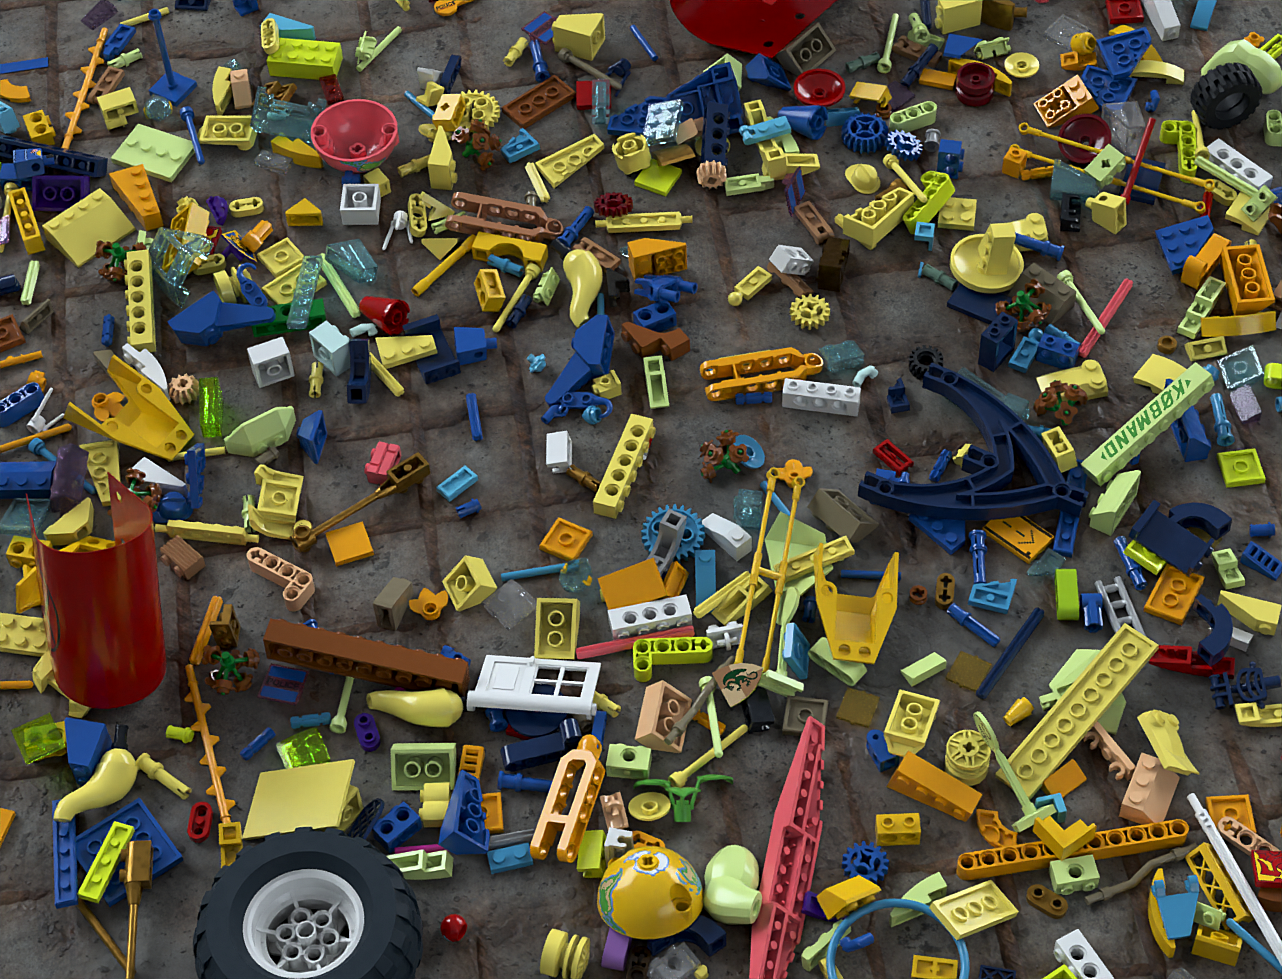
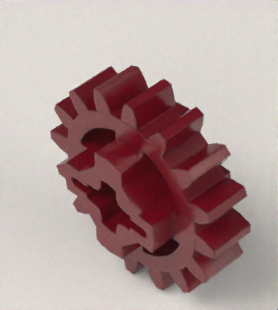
M613 192L612 194L606 193L599 195L600 198H595L594 210L600 216L605 215L606 218L609 216L615 218V216L622 217V214L628 215V212H632L633 200L632 197H628V194L623 195L622 192Z

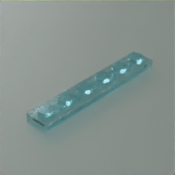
M322 255L303 257L287 320L288 329L307 328L323 262Z

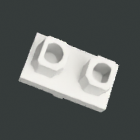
M736 621L728 622L724 627L717 625L708 626V630H706L707 638L712 641L713 649L725 647L729 651L731 650V645L739 644L742 623L738 624Z

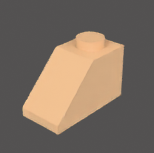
M247 69L230 71L235 109L251 108V86Z

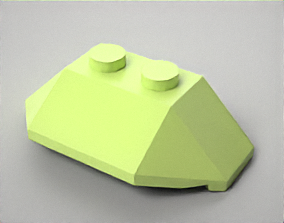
M292 406L275 407L239 425L230 436L224 438L228 453L256 457L267 451L268 447L280 446L287 442L296 422L294 408Z

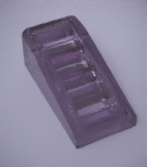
M100 0L82 18L81 22L94 30L113 17L118 10L108 0Z

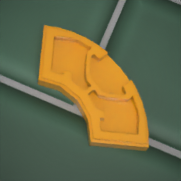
M8 79L0 80L1 99L5 98L14 103L31 101L27 86H15L9 83Z
M976 809L978 829L990 845L994 848L1017 845L1018 833L1010 831L1002 825L998 817V811Z

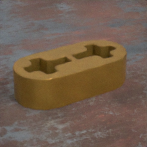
M948 573L940 574L937 578L935 605L941 610H948L953 604L955 578ZM944 581L948 582L947 588H943ZM943 595H947L946 602L942 601Z

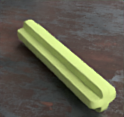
M32 260L29 262L20 299L23 305L31 304L40 268L38 261Z

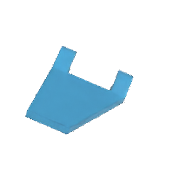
M1197 875L1188 876V880L1184 881L1188 893L1166 896L1163 880H1155L1154 885H1151V891L1157 900L1168 940L1187 938L1191 935L1199 895Z

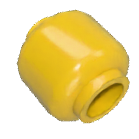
M1089 32L1077 33L1071 39V49L1076 51L1078 55L1091 54L1095 50L1096 39Z

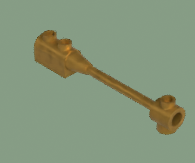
M417 452L387 470L388 479L371 495L312 530L305 525L297 526L294 529V534L290 536L293 546L299 553L308 552L311 546L317 543L316 536L377 499H382L396 493H406L408 487L415 483H422L424 478L431 474L429 463Z
M151 840L130 841L126 844V849H121V862H125V869H120L119 879L120 882H124L129 906L125 979H134L138 907L143 889H152L154 848Z

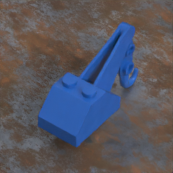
M241 264L236 273L240 282L241 292L250 305L222 302L213 290L167 321L181 343L208 346L215 344L225 331L270 323L275 320L276 314L272 308L267 307L268 300L254 281L246 278L243 274L244 269L248 267L256 270L254 264Z
M595 315L576 330L575 338H572L571 346L575 353L545 396L549 407L565 404L569 409H586L588 406L605 405L607 411L598 417L605 418L611 414L613 405L607 398L598 397L590 392H576L591 379L609 374L615 332L608 315Z

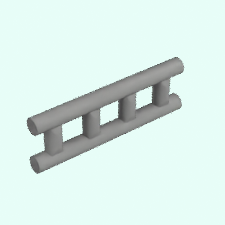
M1120 576L1113 579L1115 584L1104 586L1101 580L1096 581L1094 585L1097 592L1102 593L1103 606L1114 633L1116 634L1121 626L1126 623L1132 624L1135 630L1146 636ZM1118 591L1122 600L1110 602L1107 593ZM1125 607L1128 616L1117 618L1114 610Z

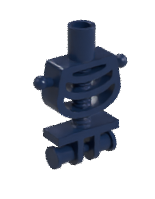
M1251 661L1249 663L1250 668H1243L1238 672L1236 685L1229 684L1227 672H1223L1224 683L1219 682V675L1209 676L1212 685L1210 690L1215 691V694L1212 695V699L1216 703L1215 709L1226 708L1223 700L1228 698L1229 708H1234L1232 693H1238L1243 703L1256 702V704H1259L1258 707L1260 709H1264L1265 704L1263 701L1267 700L1266 690L1281 687L1279 675L1263 678L1262 669L1255 668L1256 663ZM1246 675V683L1241 684V678ZM1254 675V681L1249 682L1250 677ZM1243 692H1248L1250 698L1246 697Z

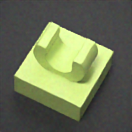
M139 230L136 244L143 242L146 249L152 252L154 239L146 238V231Z

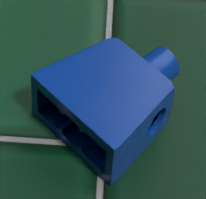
M454 327L456 357L460 365L486 360L487 349H497L496 337L485 338L483 328Z

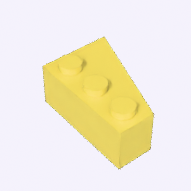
M1012 223L990 224L978 246L980 267L983 268L985 275L1007 274L1016 239Z

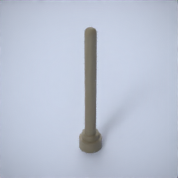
M564 47L559 51L558 59L562 62H571L617 90L622 89V84L574 57L571 50Z

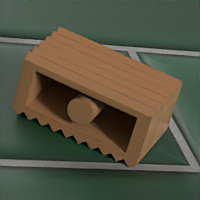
M178 535L160 548L162 562L166 566L170 565L173 567L178 577L183 576L186 580H189L206 566L203 557Z

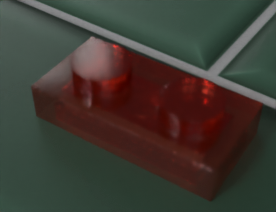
M336 74L319 78L327 105L344 101Z

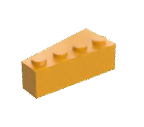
M143 164L109 173L113 189L125 201L130 211L135 214L137 220L146 231L164 226Z
M907 751L886 786L964 822L972 815L982 796L980 792L910 751Z

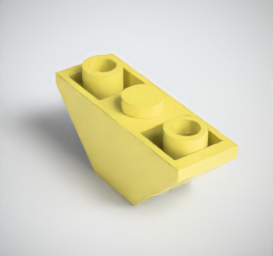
M87 497L82 502H79L71 511L64 514L53 525H50L43 532L46 541H51L52 546L71 545L91 534L94 519V508L91 499Z

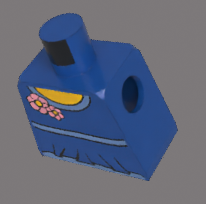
M41 148L13 150V162L17 179L44 174L45 166L55 165L54 155H43Z

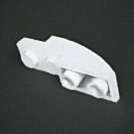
M128 343L122 347L124 360L129 365L135 366L141 375L158 386L168 400H171L165 374L156 358L146 348L138 352Z

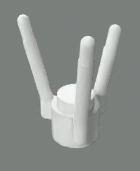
M396 211L394 213L393 221H391L382 250L386 249L394 227L395 230H401L406 227L409 241L411 244L413 243L406 212Z
M53 388L48 390L35 415L26 425L27 429L33 434L48 430L64 417V413H62L45 425L46 420L40 416Z

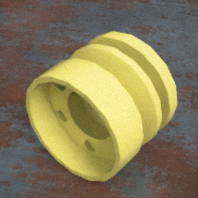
M231 267L232 276L230 277L225 270L213 273L216 289L222 302L237 304L236 297H240L243 303H247L245 296L241 292L235 267ZM244 269V276L252 280L249 272Z
M974 730L956 732L949 738L946 745L945 772L968 786H973L983 781L989 769L991 749L979 732Z
M552 929L547 936L543 948L540 973L557 977L562 969L563 979H569L570 976L571 979H581L589 961L590 939L582 937L580 940L579 935L575 934L568 943L567 932Z

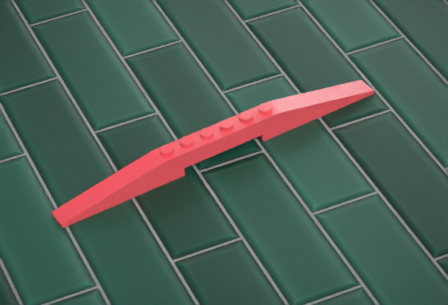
M812 716L807 718L774 814L759 888L762 894L761 910L756 921L752 923L749 979H786L788 975L787 967L789 963L793 962L795 956L794 949L801 941L805 914L801 913L805 893L811 889L823 822L820 820V811L823 810L820 790L824 786V782L821 781V770H824V760L821 759V752L825 751V726Z

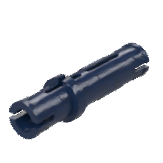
M930 43L915 64L908 68L907 74L900 80L902 86L909 88L912 82L919 78L921 71L939 51L935 44Z

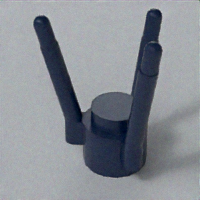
M621 58L618 62L607 68L609 72L605 75L610 76L614 72L618 76L624 75L620 82L623 87L627 77L631 74L629 71L631 64L627 59ZM616 90L614 96L617 97L621 90Z

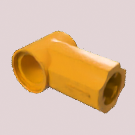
M261 220L240 242L254 254L273 231L272 224Z

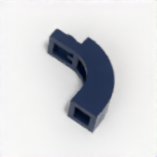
M350 339V378L347 384L348 404H366L371 385L369 339Z
M1204 503L1178 505L1169 510L1168 518L1185 529L1197 528L1206 532L1215 541L1230 531L1232 518L1225 512Z
M1200 594L1195 598L1193 610L1210 625L1212 633L1199 642L1197 654L1212 667L1225 656L1229 649L1233 633V622L1229 611L1222 603L1215 607L1210 599Z
M699 915L689 927L679 933L665 938L647 939V948L653 957L674 943L691 942L699 946L710 957L726 946V932L711 919Z

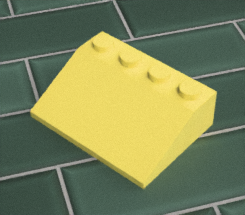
M100 188L42 225L47 241L78 268L96 257V244L99 240L105 243L109 241L113 245L136 230L111 197Z

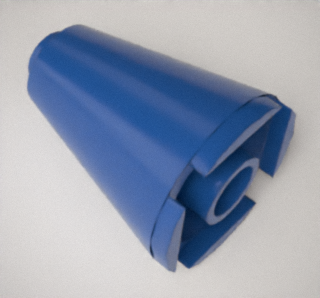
M821 105L783 107L777 115V118L786 116L792 130L811 140L820 139L827 127L824 126L825 120H828L827 110Z

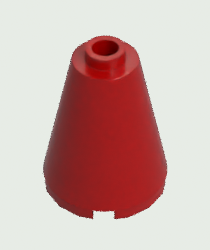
M366 296L359 303L360 312L389 335L400 334L403 331L402 325L408 324L407 313H410V308L401 299Z

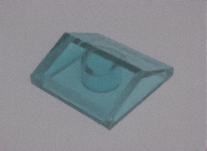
M1253 345L1218 360L1228 391L1251 388L1265 376Z

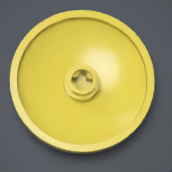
M985 234L965 237L954 246L950 256V269L954 277L961 284L981 293L1007 291L1014 286L1023 272V257L1014 246L1007 274L985 275L983 268L980 267L978 246Z

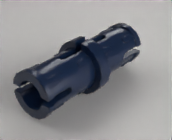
M523 294L517 305L513 306L512 313L506 320L508 327H511L513 323L512 328H516L520 319L526 315V310L532 303V298L529 295L525 299L526 294Z

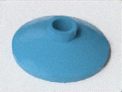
M747 435L735 437L736 442L733 445H746V453L749 456L747 462L742 461L740 463L751 469L760 468L765 461V455L758 442Z

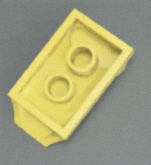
M206 116L197 137L200 144L237 145L240 150H249L255 143L258 132V120L256 116Z
M1086 360L1081 366L1036 377L1041 392H1044L1045 388L1050 387V383L1054 380H1061V383H1068V386L1070 384L1080 386L1086 392L1088 400L1108 396L1106 378L1100 364L1095 360ZM1061 393L1062 401L1068 402L1064 393Z
M899 690L883 735L890 754L904 757L907 751L916 754L925 746L932 724L936 719L940 700Z
M1152 710L1144 712L1137 717L1164 769L1187 776L1191 773L1199 775V772L1184 753L1182 742L1177 733L1179 721L1173 714Z

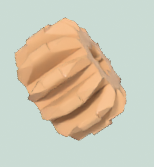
M706 160L705 164L700 163L699 168H697V180L703 188L708 187L710 190L711 187L717 189L718 186H723V183L726 181V168L721 162L715 163L714 160L712 162Z
M187 373L184 376L178 374V378H172L168 386L171 399L175 403L180 402L182 406L185 402L191 404V400L197 401V396L201 392L199 381L193 375L189 376Z

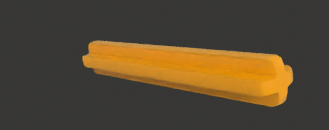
M213 596L189 658L192 665H199L201 663L203 649L208 644L212 633L209 626L210 621L217 620L223 603L220 596Z

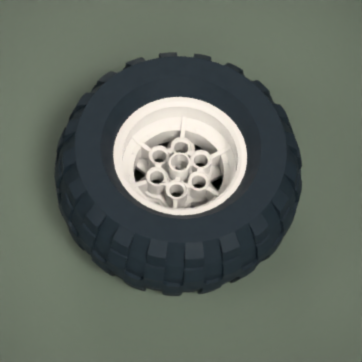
M312 827L295 828V833L280 835V832L265 836V842L255 847L246 846L236 854L235 861L230 866L224 865L214 877L211 890L206 891L202 899L197 917V927L193 936V952L198 979H415L416 968L419 967L423 954V926L412 887L405 880L399 867L383 853H380L371 843L358 836L351 838L339 829L327 828L324 832L314 831ZM311 909H319L320 911L313 914ZM288 918L287 924L280 925L285 919ZM327 922L326 925L320 926L321 923ZM346 927L349 928V938L340 935ZM286 936H291L289 939H283ZM329 941H335L332 944H326ZM298 954L295 958H289L291 955ZM270 955L281 957L277 965Z

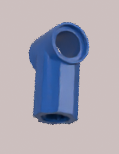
M1102 593L1080 594V610L1083 611L1085 630L1089 631V633H1096L1103 628L1101 613L1103 607Z

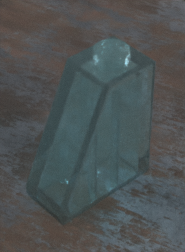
M592 79V124H608L610 82L608 79Z
M1054 159L1050 199L1062 200V193L1066 192V194H1077L1080 196V200L1073 199L1072 201L1086 203L1089 197L1094 198L1098 196L1099 187L1095 186L1096 179L1058 159Z
M360 239L326 246L324 259L358 283L376 280L378 266Z

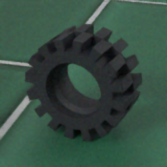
M922 345V349L918 346L916 350H912V354L910 353L909 371L910 373L912 372V376L915 377L917 375V379L920 380L921 377H924L926 371L929 372L930 365H922L919 363L920 361H930L943 367V355L941 351L938 352L936 347L932 349L930 345L929 348H926V345Z

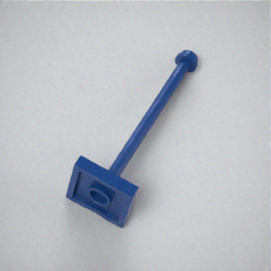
M151 9L148 18L150 21H153L166 73L149 89V94L168 104V101H170L173 106L177 107L197 87V82L172 71L160 24L161 12L158 9Z

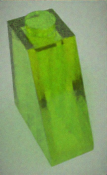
M218 377L199 378V416L202 436H222L224 399Z

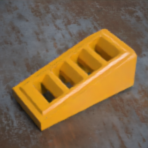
M464 745L459 772L461 770L475 771V773L469 774L480 781L485 758L484 747ZM467 762L477 763V765L467 764Z

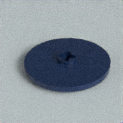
M535 683L532 694L554 695L556 687L549 684ZM505 709L506 718L511 728L517 733L531 738L554 733L560 728V723L566 720L567 713Z

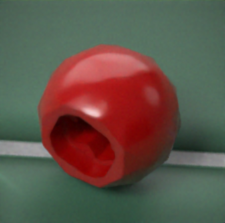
M449 914L442 920L440 925L442 936L452 942L461 940L467 931L466 920L458 914Z

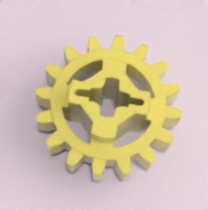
M809 294L808 297L802 295V299L795 298V302L791 303L790 308L791 321H795L796 326L801 324L802 329L805 326L809 330L813 326L818 329L819 324L824 326L825 321H829V303H825V298L819 299V295L812 297V294Z

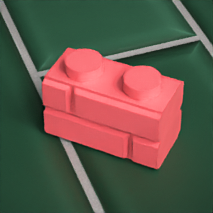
M379 441L376 448L372 449L371 461L366 463L364 469L369 483H379L382 485L388 479L386 471L399 464L402 456L399 445Z

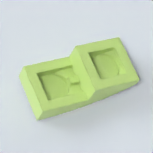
M1229 548L1212 552L1211 557L1225 590L1245 586V579L1237 567L1238 560L1232 550Z

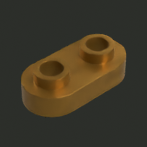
M1039 884L1028 888L1026 900L1030 906L1053 919H1061L1066 915L1068 903L1063 897ZM1038 892V893H1040L1041 895H1040V896H1037V895H1035L1034 893ZM1057 903L1060 907H1055L1053 904Z

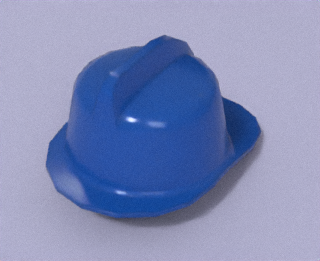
M169 492L163 498H160L158 508L153 513V522L167 523L168 520H185L191 516L194 508L191 509V503H188V499L182 494Z

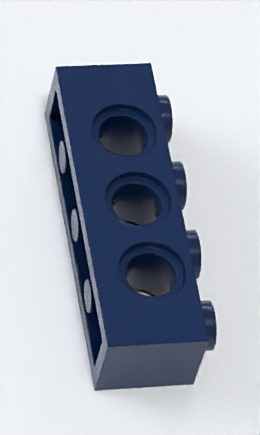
M708 101L704 108L701 163L705 164L706 160L709 162L714 160L715 163L721 162L727 168L728 158H725L728 152L729 143L726 142V138H728L730 128L727 127V122L730 120L727 104Z

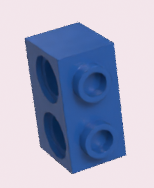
M940 140L937 172L946 173L950 178L958 179L959 172L963 171L964 163L960 161L964 159L965 149H961L962 141Z
M666 300L655 302L633 312L634 324L655 332H662L677 325L676 312Z
M1044 333L1037 347L1036 361L1063 370L1074 368L1078 359L1080 344Z
M403 801L400 805L394 806L385 817L376 821L372 828L373 837L389 853H392L396 847L402 845L422 828L421 818Z

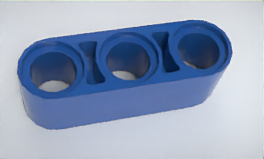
M29 383L0 401V427L11 425L40 406L44 395L38 383Z

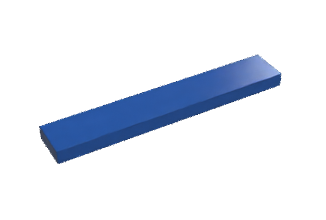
M1076 459L1077 467L1068 470L1066 483L1085 490L1087 474L1084 473L1081 466L1084 460ZM1060 510L1052 554L1072 558L1079 523L1078 517Z
M62 799L52 801V817H53V818H54L55 809H56V807H57L59 801L62 800ZM74 816L70 822H57L53 820L54 893L57 909L78 905L76 821Z

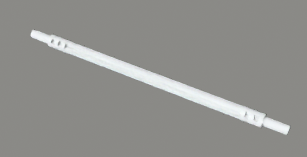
M1194 793L1189 794L1187 799L1195 811L1196 819L1202 826L1203 831L1206 833L1282 966V941L1207 810L1203 809Z

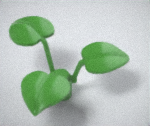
M717 774L697 776L698 780L695 788L670 787L671 781L645 779L635 782L633 789L642 784L665 787V791H668L671 801V809H674V822H691V810H694L697 793L701 792V789H699L700 784L709 780L719 779L733 784V778ZM672 793L680 796V800H676V804ZM693 793L691 802L689 804V800H684V798L689 794Z

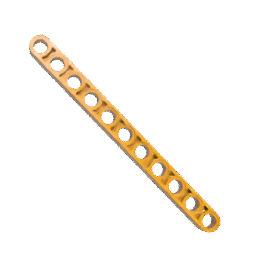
M1175 819L1095 832L1094 839L1066 859L1093 854L1094 860L1180 847L1186 842L1189 826L1185 821ZM1042 841L961 854L957 861L956 873L962 880H974L1049 868L1050 861L1060 859L1055 854L1047 853L1052 851ZM984 862H990V863H992V864H991V865H987V864H985ZM968 865L971 868H964L963 866Z

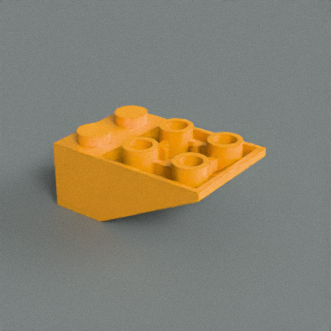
M1078 74L1033 103L1048 128L1062 125L1073 116L1092 114L1099 109Z
M650 238L627 242L629 268L634 281L637 278H644L646 274L666 275L687 269L686 243Z

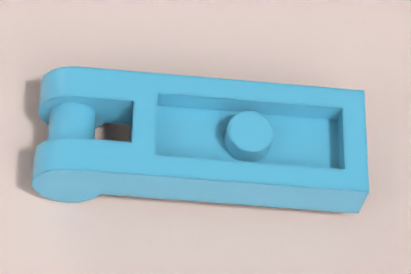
M782 116L751 126L743 125L739 128V132L743 136L744 144L751 145L791 133V127L786 116Z

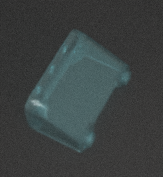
M258 86L250 127L258 133H267L292 139L299 138L302 141L313 143L311 127L317 116L325 110L327 100L318 98L317 103L312 104V102H309L308 106L275 100L274 94L268 95L266 93V87Z

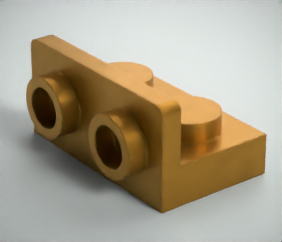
M224 604L223 612L219 616L220 621H210L209 626L219 647H237L241 626L233 605Z

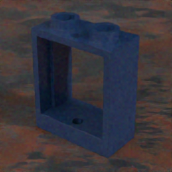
M1001 312L981 334L979 365L994 372L1015 349L1017 319Z

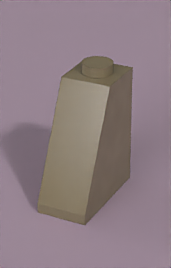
M393 577L373 602L377 626L394 631L397 630L409 605V600H411L414 594L412 582L404 578Z

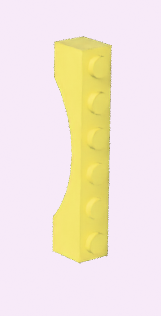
M761 99L744 103L748 126L768 121ZM774 138L756 143L770 179L787 175L786 157L782 148L776 144Z

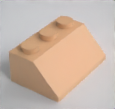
M664 680L646 687L635 740L652 750L681 753L686 730L671 745L666 744L664 739L672 731V726L677 721H680L689 711L692 699Z
M1141 753L1123 799L1119 817L1141 825L1163 822L1180 777L1175 772L1164 769L1159 758Z

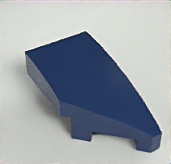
M901 378L896 380L897 383L893 387L890 386L888 388L887 403L891 414L910 411V404Z

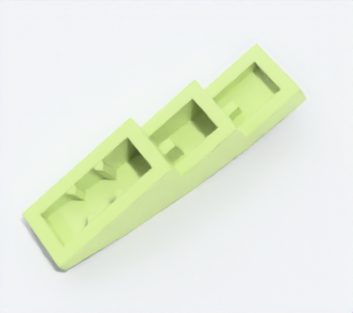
M1211 276L1207 278L1195 295L1194 302L1187 310L1185 318L1178 326L1177 333L1195 339L1201 330L1200 318L1209 317L1226 286V282Z

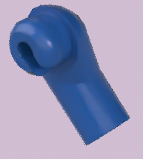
M1157 90L1150 92L1151 102L1145 103L1146 111L1154 112L1157 109L1160 101Z
M565 404L552 405L541 417L542 422L549 424L553 418L566 416L569 411L568 406Z
M871 933L864 934L853 940L850 937H844L840 940V946L843 947L842 950L848 953L874 943V937Z

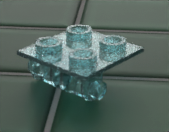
M846 340L841 344H829L824 346V348L818 349L828 363L826 364L827 371L845 370V363L848 369H850V366L851 368L858 367L864 363L863 357L865 355L855 341Z

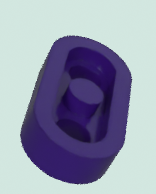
M359 714L354 719V726L360 746L364 751H375L381 743L375 720L371 714Z

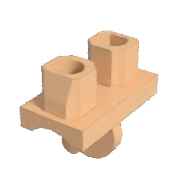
M616 792L612 795L600 796L607 830L609 831V827L621 830L628 828L629 824L621 793Z

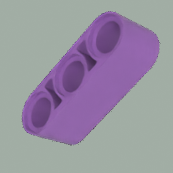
M610 927L601 966L624 971L632 938L622 935Z

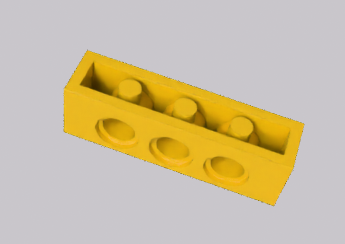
M25 187L9 191L8 195L27 254L30 255L44 251L45 247Z

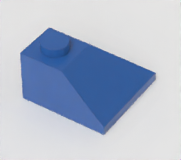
M760 53L745 66L748 73L747 77L752 82L756 81L761 85L786 91L792 89L783 67Z
M318 410L303 419L301 427L297 429V438H299L301 447L313 463L318 464L327 437L322 410Z

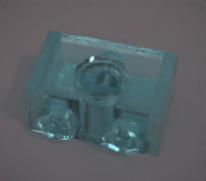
M739 489L738 496H734L733 519L737 520V525L741 528L760 530L763 515V491Z

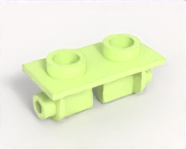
M365 31L363 37H360L358 47L356 48L355 57H358L357 64H359L360 60L370 61L377 44V40L374 37L366 36L367 31Z
M998 37L989 42L981 41L976 45L973 52H976L977 59L981 60L992 58L994 56L992 51H995L996 56L1008 54V52H1011L1010 45H1007L1010 38Z
M553 267L542 274L538 284L539 287H537L533 294L534 302L544 301L546 306L549 305L560 281Z
M1197 901L1193 921L1219 931L1220 923L1225 920L1226 913L1223 912V909L1218 910Z

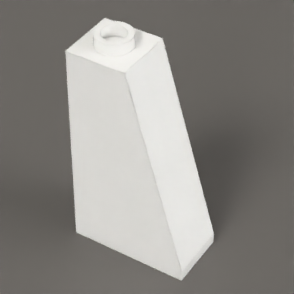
M1140 0L1162 41L1179 37L1180 22L1171 0Z

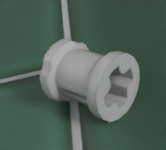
M931 128L926 131L925 150L935 152L939 149L940 144L938 140L941 133L938 129Z

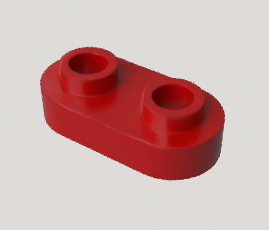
M207 802L196 803L190 812L187 833L190 840L195 843L205 841L210 834L213 810Z

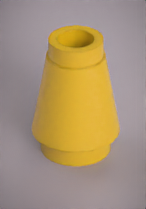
M1025 697L1017 699L1005 716H1003V720L1011 727L1013 724L1032 715L1031 712L1034 710V707Z

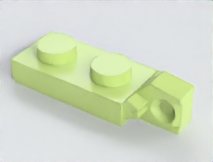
M759 173L726 178L724 182L726 196L774 188V179H770V176H759Z
M842 919L834 923L833 928L829 932L823 933L814 945L808 946L801 955L802 967L806 971H811L818 964V960L827 956L830 940L839 924L843 921ZM851 926L845 931L841 939L851 932Z

